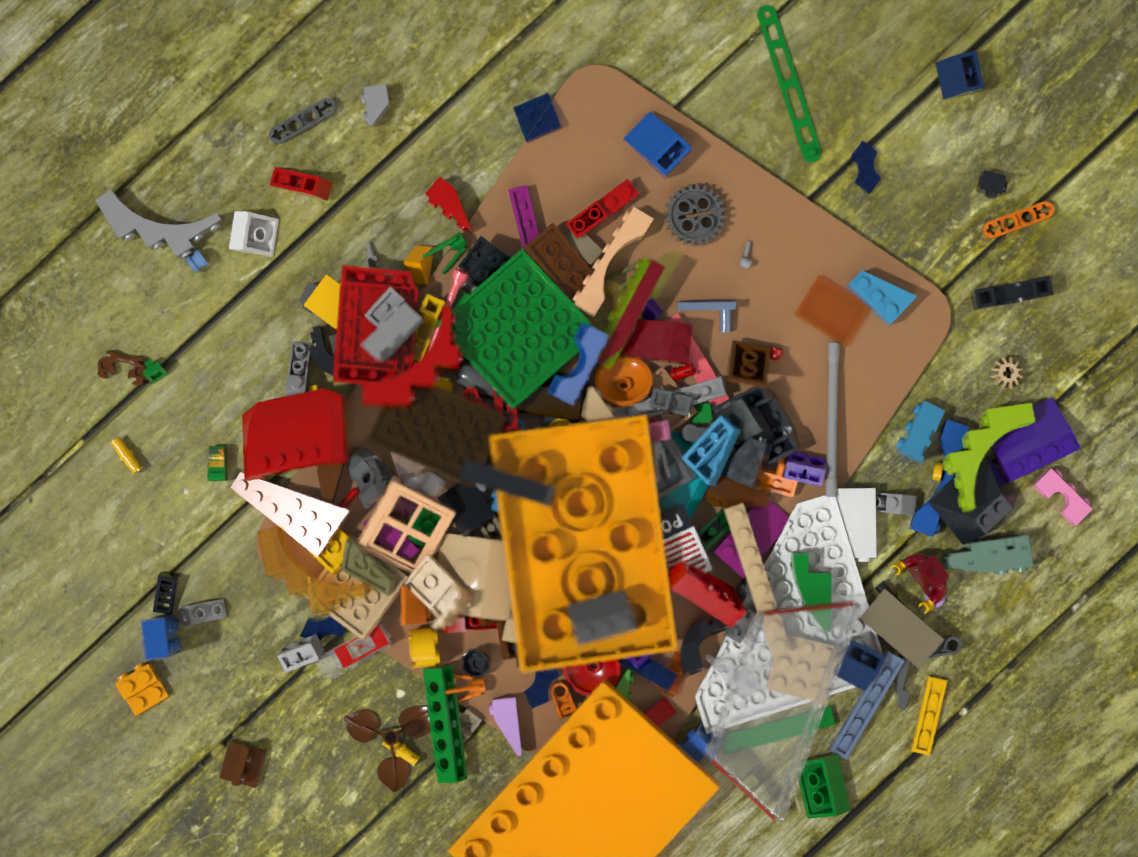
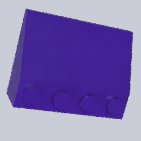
M1052 397L1032 406L1035 422L1032 425L1004 434L991 446L992 452L1008 482H1012L1081 449L1072 429Z

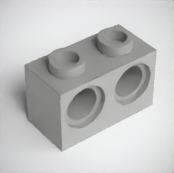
M317 634L283 646L277 657L286 673L319 660L325 650Z

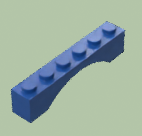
M944 420L938 438L942 447L943 460L949 453L964 451L962 450V438L968 432V426ZM943 467L940 483L931 498L956 475L948 476L947 471ZM928 501L915 510V515L912 516L909 529L933 537L934 533L937 534L939 531L940 523L938 521L940 516Z

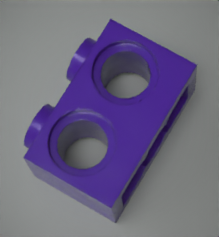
M794 452L787 457L784 478L822 486L827 459Z

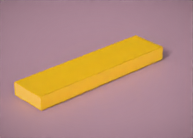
M932 676L927 677L910 751L930 756L947 680Z

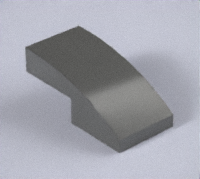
M654 388L649 407L689 417L694 398Z

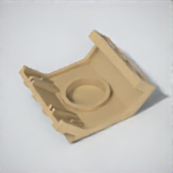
M444 533L440 542L438 563L473 596L469 601L470 606L459 614L509 621L511 603L503 542L469 536L464 538L462 535Z

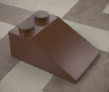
M733 340L728 358L727 381L766 388L771 347Z

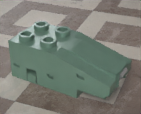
M1016 535L969 542L964 545V551L944 553L942 557L945 569L957 568L984 573L993 571V574L997 575L1007 574L1010 569L1016 572L1028 571L1027 567L1033 566L1029 535Z

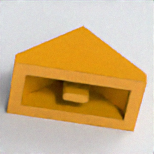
M416 245L405 258L404 265L406 271L411 272L414 284L429 285L433 254L426 258H423V255L434 249V247Z

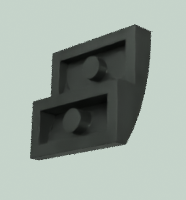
M744 397L713 413L716 420L720 416L728 417L741 430L734 446L760 433L764 429Z

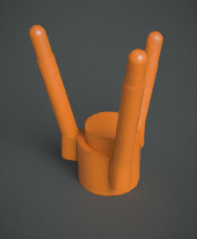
M454 674V678L472 681H468L469 686L446 691L447 694L470 691V694L458 698V702L475 696H481V693H485L484 678Z

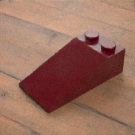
M615 317L614 330L620 320L619 317ZM637 319L623 348L613 356L687 365L693 324Z

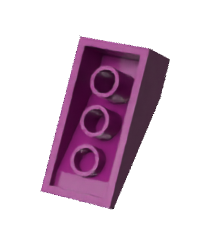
M771 500L768 507H752L747 512L760 557L764 555L780 536L789 518ZM730 532L713 553L740 577L744 578L745 573L732 533Z

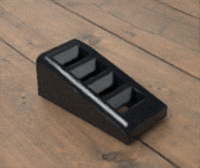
M159 573L153 612L172 615L179 581L178 574ZM162 587H164V588H169V589H172V590H171V591H166V590H161V589H162ZM160 595L169 596L170 599L160 598ZM159 602L169 604V607L159 606L158 604Z

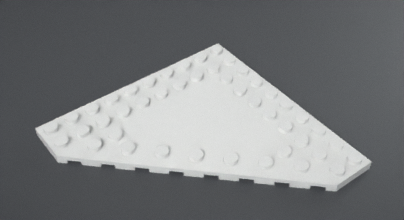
M822 495L796 503L782 533L763 565L764 569L777 575L770 587L777 608L804 605L793 579L791 553L809 554V572L832 573L831 602L852 601L853 606L831 608V632L823 630L808 611L779 614L785 633L835 645L836 650L831 670L847 639H852L884 656L877 633L859 619L869 606L836 497ZM757 613L741 643L727 636L725 637L695 694V700L706 734L813 701L766 689L773 657H771ZM830 673L824 697L855 688V686Z

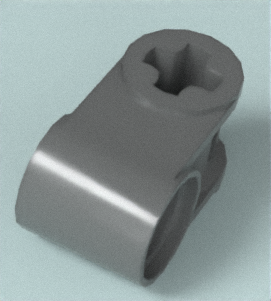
M942 636L944 641L929 658L958 653L962 648L961 641L955 636ZM950 640H955L957 643L956 648L953 650H949L947 647V643Z

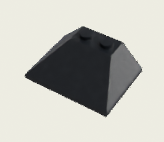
M753 386L712 408L716 412L741 397L745 398L764 428L763 431L752 437L761 435L767 437L768 442L774 444L767 466L800 449L793 423L776 394L767 386L766 388ZM747 440L735 445L734 447L736 451H738Z
M985 454L975 478V509L970 512H963L962 508L959 507L958 496L960 495L959 490L955 487L954 478L935 494L928 503L960 543L965 545L985 535L1014 507L1018 493L988 455Z

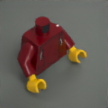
M916 552L903 559V562L896 561L890 567L898 568L895 575H899L907 567L922 590L930 598V600H925L919 604V608L923 605L926 606L927 609L924 614L933 610L934 604H937L948 593L947 581L949 575L933 555L926 556Z

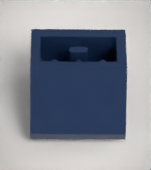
M976 51L957 54L935 62L943 100L978 93L984 89Z
M847 639L830 673L865 691L878 675L886 657L852 639Z

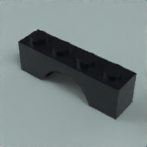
M1050 276L1008 285L987 287L970 292L974 311L1054 295Z

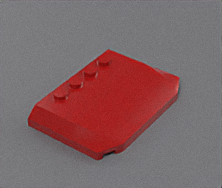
M342 266L333 382L361 385L363 383L380 382L394 378L399 370L405 372L413 366L415 331L386 363L378 361L362 346L378 329L364 315L390 287L405 299L404 303L410 305L417 312L418 289L414 284L411 272Z
M323 388L257 402L242 414L244 480L252 481L265 478L266 475L323 464L335 465L348 462L345 396Z

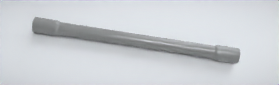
M828 343L826 497H837V412L840 343Z

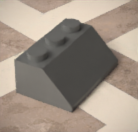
M624 590L566 605L577 645L636 630L632 611Z

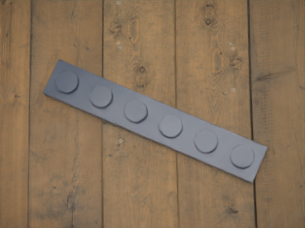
M888 650L884 654L886 659L878 675L868 688L862 691L829 747L831 752L845 759L850 755L905 662L903 658Z

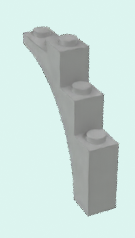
M112 190L95 199L119 239L128 241L136 236L135 233L138 232L146 246L151 250L153 248L154 250L159 249L164 245V241H167L175 256L179 259L181 257L185 259L187 256L192 255V250L196 249L192 242L200 241L205 237V233L210 230L213 232L221 227L220 224L224 222L220 215L215 213L204 220L189 224H162L145 219L134 213Z

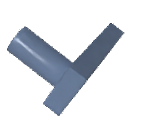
M677 301V310H720V332H731V310H736V301Z

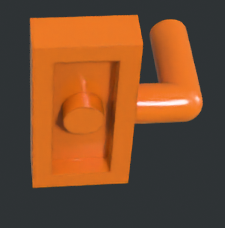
M787 456L779 460L777 471L765 469L760 486L757 488L789 497L794 496L798 481L784 478Z

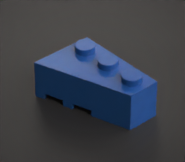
M701 722L697 727L691 729L681 742L678 741L676 743L696 762H699L713 750L718 737L714 732L706 734Z

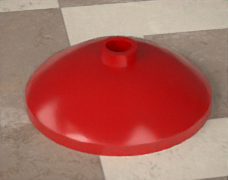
M619 658L597 661L596 667L592 666L591 662L563 666L564 677L572 689L582 695L589 696L604 678L613 686L616 685L621 671Z

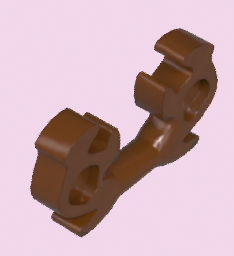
M109 350L106 353L110 354V357L99 359L97 372L99 377L108 379L107 372L115 375L117 368L113 363L123 362L134 367L133 370H129L127 375L128 379L136 378V381L132 382V384L136 386L144 384L146 378L143 371L147 368L139 363L140 361L145 362L144 358L122 355L116 351Z

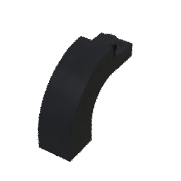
M315 326L313 327V332H310L312 343H316V346L309 347L311 356L322 370L333 376L334 357L330 355L326 348L322 327Z
M704 618L688 630L680 649V665L684 677L703 671L704 665L699 654L701 642L709 636L726 631L728 625L719 619L712 620L711 624L708 625L707 619Z

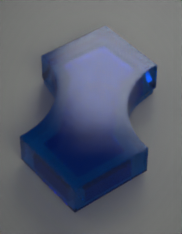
M862 141L850 156L855 161L858 169L854 184L867 194H870L881 180V177L874 168V159L878 152Z
M331 616L324 619L308 618L300 636L306 638L317 634L319 640L328 635L342 637L346 628Z
M556 668L535 670L534 682L528 689L524 690L531 709L549 702V685L559 676Z

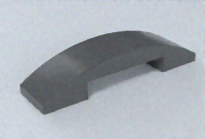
M901 655L905 662L895 677V696L899 709L905 711L910 692L904 690L903 686L910 661Z

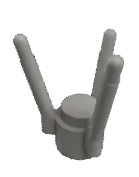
M651 442L650 447L652 460L654 461L655 480L659 479L658 459L661 458L666 476L670 478L665 448H662L661 442Z

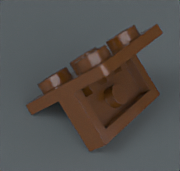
M230 741L219 777L231 781V785L234 786L242 784L256 788L265 760L266 750Z

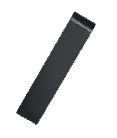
M467 460L463 461L458 478L549 507L552 506L557 490L555 487Z

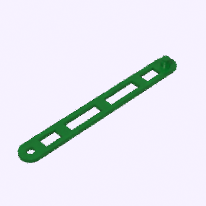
M764 5L759 8L757 18L802 156L805 161L814 163L821 157V149L776 11L772 6ZM765 12H769L770 16L768 18L764 17L763 14ZM775 24L779 39L770 41L766 27ZM779 48L783 49L792 78L783 80L774 54V50ZM794 87L805 118L798 120L795 118L787 93L788 89ZM808 126L812 141L804 144L799 129Z

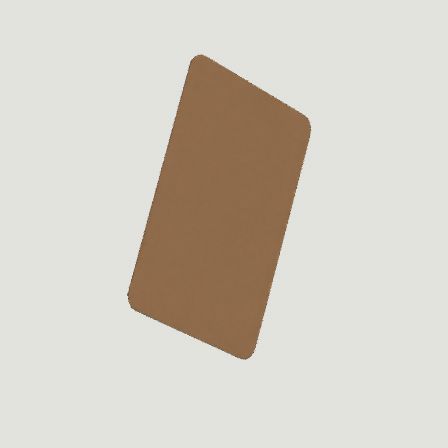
M588 65L576 70L564 82L469 222L473 232L471 233L468 230L461 232L468 243L465 246L467 251L462 253L443 275V269L458 252V250L454 251L450 248L430 277L429 285H425L419 293L417 313L419 314L427 294L446 302L454 282L452 281L454 269H461L458 265L480 236L511 258L523 249L509 189L527 185L538 233L542 232L551 223H554L560 232L565 235L570 230L566 225L568 221L628 179L639 195L607 220L586 233V235L603 250L608 242H613L615 237L612 235L618 226L621 228L624 224L622 219L627 210L631 212L635 207L652 217L653 221L641 240L629 244L614 256L606 269L604 278L633 265L637 261L641 263L644 260L649 265L651 260L664 266L665 269L649 299L653 298L664 312L655 321H666L679 314L685 324H693L692 337L716 377H722L725 391L729 398L753 387L752 385L727 381L728 358L733 340L767 347L773 346L784 350L779 360L773 361V359H769L767 387L776 394L795 427L800 447L796 451L798 453L827 459L828 343H840L836 478L837 489H843L945 339L951 325V309L945 295L925 278L620 71L606 65ZM649 112L669 126L692 147L691 152L665 179L623 139ZM689 184H691L693 189L699 184V189L702 190L706 185L707 192L713 189V196L719 194L717 202H724L720 208L726 209L725 212L721 213V215L726 216V219L720 222L725 225L724 227H718L721 231L720 234L714 232L715 240L710 237L708 238L709 244L702 240L701 246L695 242L693 247H691L690 241L683 245L684 239L681 238L677 242L678 235L671 236L673 229H666L670 222H664V219L669 217L664 214V211L670 209L665 205L666 203L672 204L669 197L676 198L675 191L682 193V186L688 190ZM699 200L697 202L698 207L701 209L708 207L706 200ZM686 203L679 204V210L687 212L689 206ZM693 211L692 215L679 216L678 219L681 220L688 217H694V220H697L699 215H709L712 214V212L707 211L704 213L696 214V212ZM704 218L701 220V225L708 228L711 226V221ZM684 222L682 228L685 231L692 230V224ZM747 241L751 242L747 258L752 260L748 270L739 265ZM587 263V265H588V266L591 268V270L594 272L595 269L592 268V267L594 266V264L591 266V265H589V264ZM634 269L604 281L603 291L605 299L593 319L582 313L597 330L608 335L607 340L614 331L615 317L621 318L630 301L628 295L641 281V279L638 280L636 278L622 290L619 289L625 281L634 275ZM860 271H864L917 297L892 324L887 326L846 286ZM473 279L478 286L481 285L478 281ZM460 285L459 289H461L469 295L470 293L467 291L464 285ZM677 301H736V310H731V332H720V310H677ZM640 314V316L638 317V319H643V320H645V319L642 317V315ZM462 355V362H469V361ZM640 359L649 367L651 374L663 367L670 376V371L673 367L685 366L683 364ZM598 366L592 367L589 385L584 384V388L587 386L595 388V374L599 368ZM435 369L439 370V377L448 378L451 383H454L453 394L463 397L465 389L455 382L459 369ZM693 375L682 378L679 382L674 381L679 388L697 384ZM357 384L345 401L348 459L359 448L363 447L378 455L396 473L397 477L401 479L400 483L440 502L438 497L459 482L368 442L367 438L382 407L364 406L363 385ZM650 391L646 398L652 397V391ZM473 393L468 394L469 399H473L475 397V394ZM479 396L482 401L495 411V398ZM711 407L712 420H713V422H709V423H714V422L716 421V418H715V416L713 415L714 411H713V409H712V407ZM503 410L506 419H510V412ZM517 412V419L524 420L526 431L539 430L542 421L546 417ZM579 415L580 424H584V420ZM660 415L652 417L656 419V422L662 421ZM691 417L674 431L680 433L683 426L690 424L697 428H708V423L693 424ZM734 446L727 462L737 452ZM491 453L485 466L492 465ZM779 460L766 466V469L777 471ZM345 463L334 504L338 506L353 488L359 491V494L346 507L351 511L340 526L348 535L352 534L359 538L365 528L363 523L372 515L382 496L378 497L370 505L369 509L364 508L359 499V486L356 481L351 480ZM827 463L822 486L798 482L793 497L763 489L759 490L770 493V500L786 515L790 516L796 503L825 495ZM318 466L298 469L286 488L294 489L322 500L317 474ZM367 473L365 475V478L368 481H370L371 478L370 473ZM710 485L690 519L696 532L722 509V507H715L707 502V491ZM486 488V491L481 494L489 506H491L492 501L489 499L493 489ZM400 495L389 516L405 523L419 504ZM267 516L265 517L256 539V551L261 564L274 577L305 597L325 567L302 544ZM451 520V524L447 527L445 533L461 535ZM480 527L473 531L475 533L473 537L486 539ZM729 528L705 553L712 567V570L709 571L710 575L732 585L736 590L737 585L742 579L746 580V577H740L713 553L716 547L731 532ZM777 539L761 557L763 565L765 564ZM441 540L431 555L437 562ZM416 543L414 544L420 549V551L409 560L413 563L416 562L420 553L423 550ZM398 568L400 571H402V572H403L404 574H406L408 577L411 575L410 573H408V572H406V571H404V570ZM400 591L376 625L380 626L389 642L388 645L380 648V650L423 678V669L427 667L413 669L411 667V663H415V661L412 662V659H410L408 637H412V634L409 635L408 630L431 628L437 620L436 616L431 611V619H428L426 624L402 625ZM674 591L670 592L677 650L654 653L638 669L626 657L619 658L621 671L618 679L619 681L627 668H630V673H634L633 685L629 684L628 692H632L631 702L643 713L648 711L650 707L662 698H667L676 710V713L659 728L671 739L674 738L696 706L695 694L726 637L724 635L726 631L704 639L699 646V654L704 665L703 671L684 677L680 665V649L686 633L695 623L704 618L707 619L708 625L717 618ZM432 627V630L437 632L438 643L434 644L435 649L439 652V663H436V665L453 664L454 674L468 675L462 669L463 662L461 659L467 650L479 648L486 651L490 656V670L483 676L485 693L458 703L466 709L470 705L484 716L483 720L503 733L494 720V715H490L489 704L492 703L493 698L516 696L521 746L533 755L571 715L569 714L564 716L563 719H559L551 694V685L559 680L565 682L576 708L588 697L570 687L564 677L563 667L521 672L519 667H516V658L503 660L497 629L442 633ZM369 635L366 640L375 645ZM591 662V665L596 667L597 663ZM454 678L456 688L469 686L468 681H472ZM557 686L554 692L557 695H562L565 692V688ZM470 691L457 692V699L470 694Z

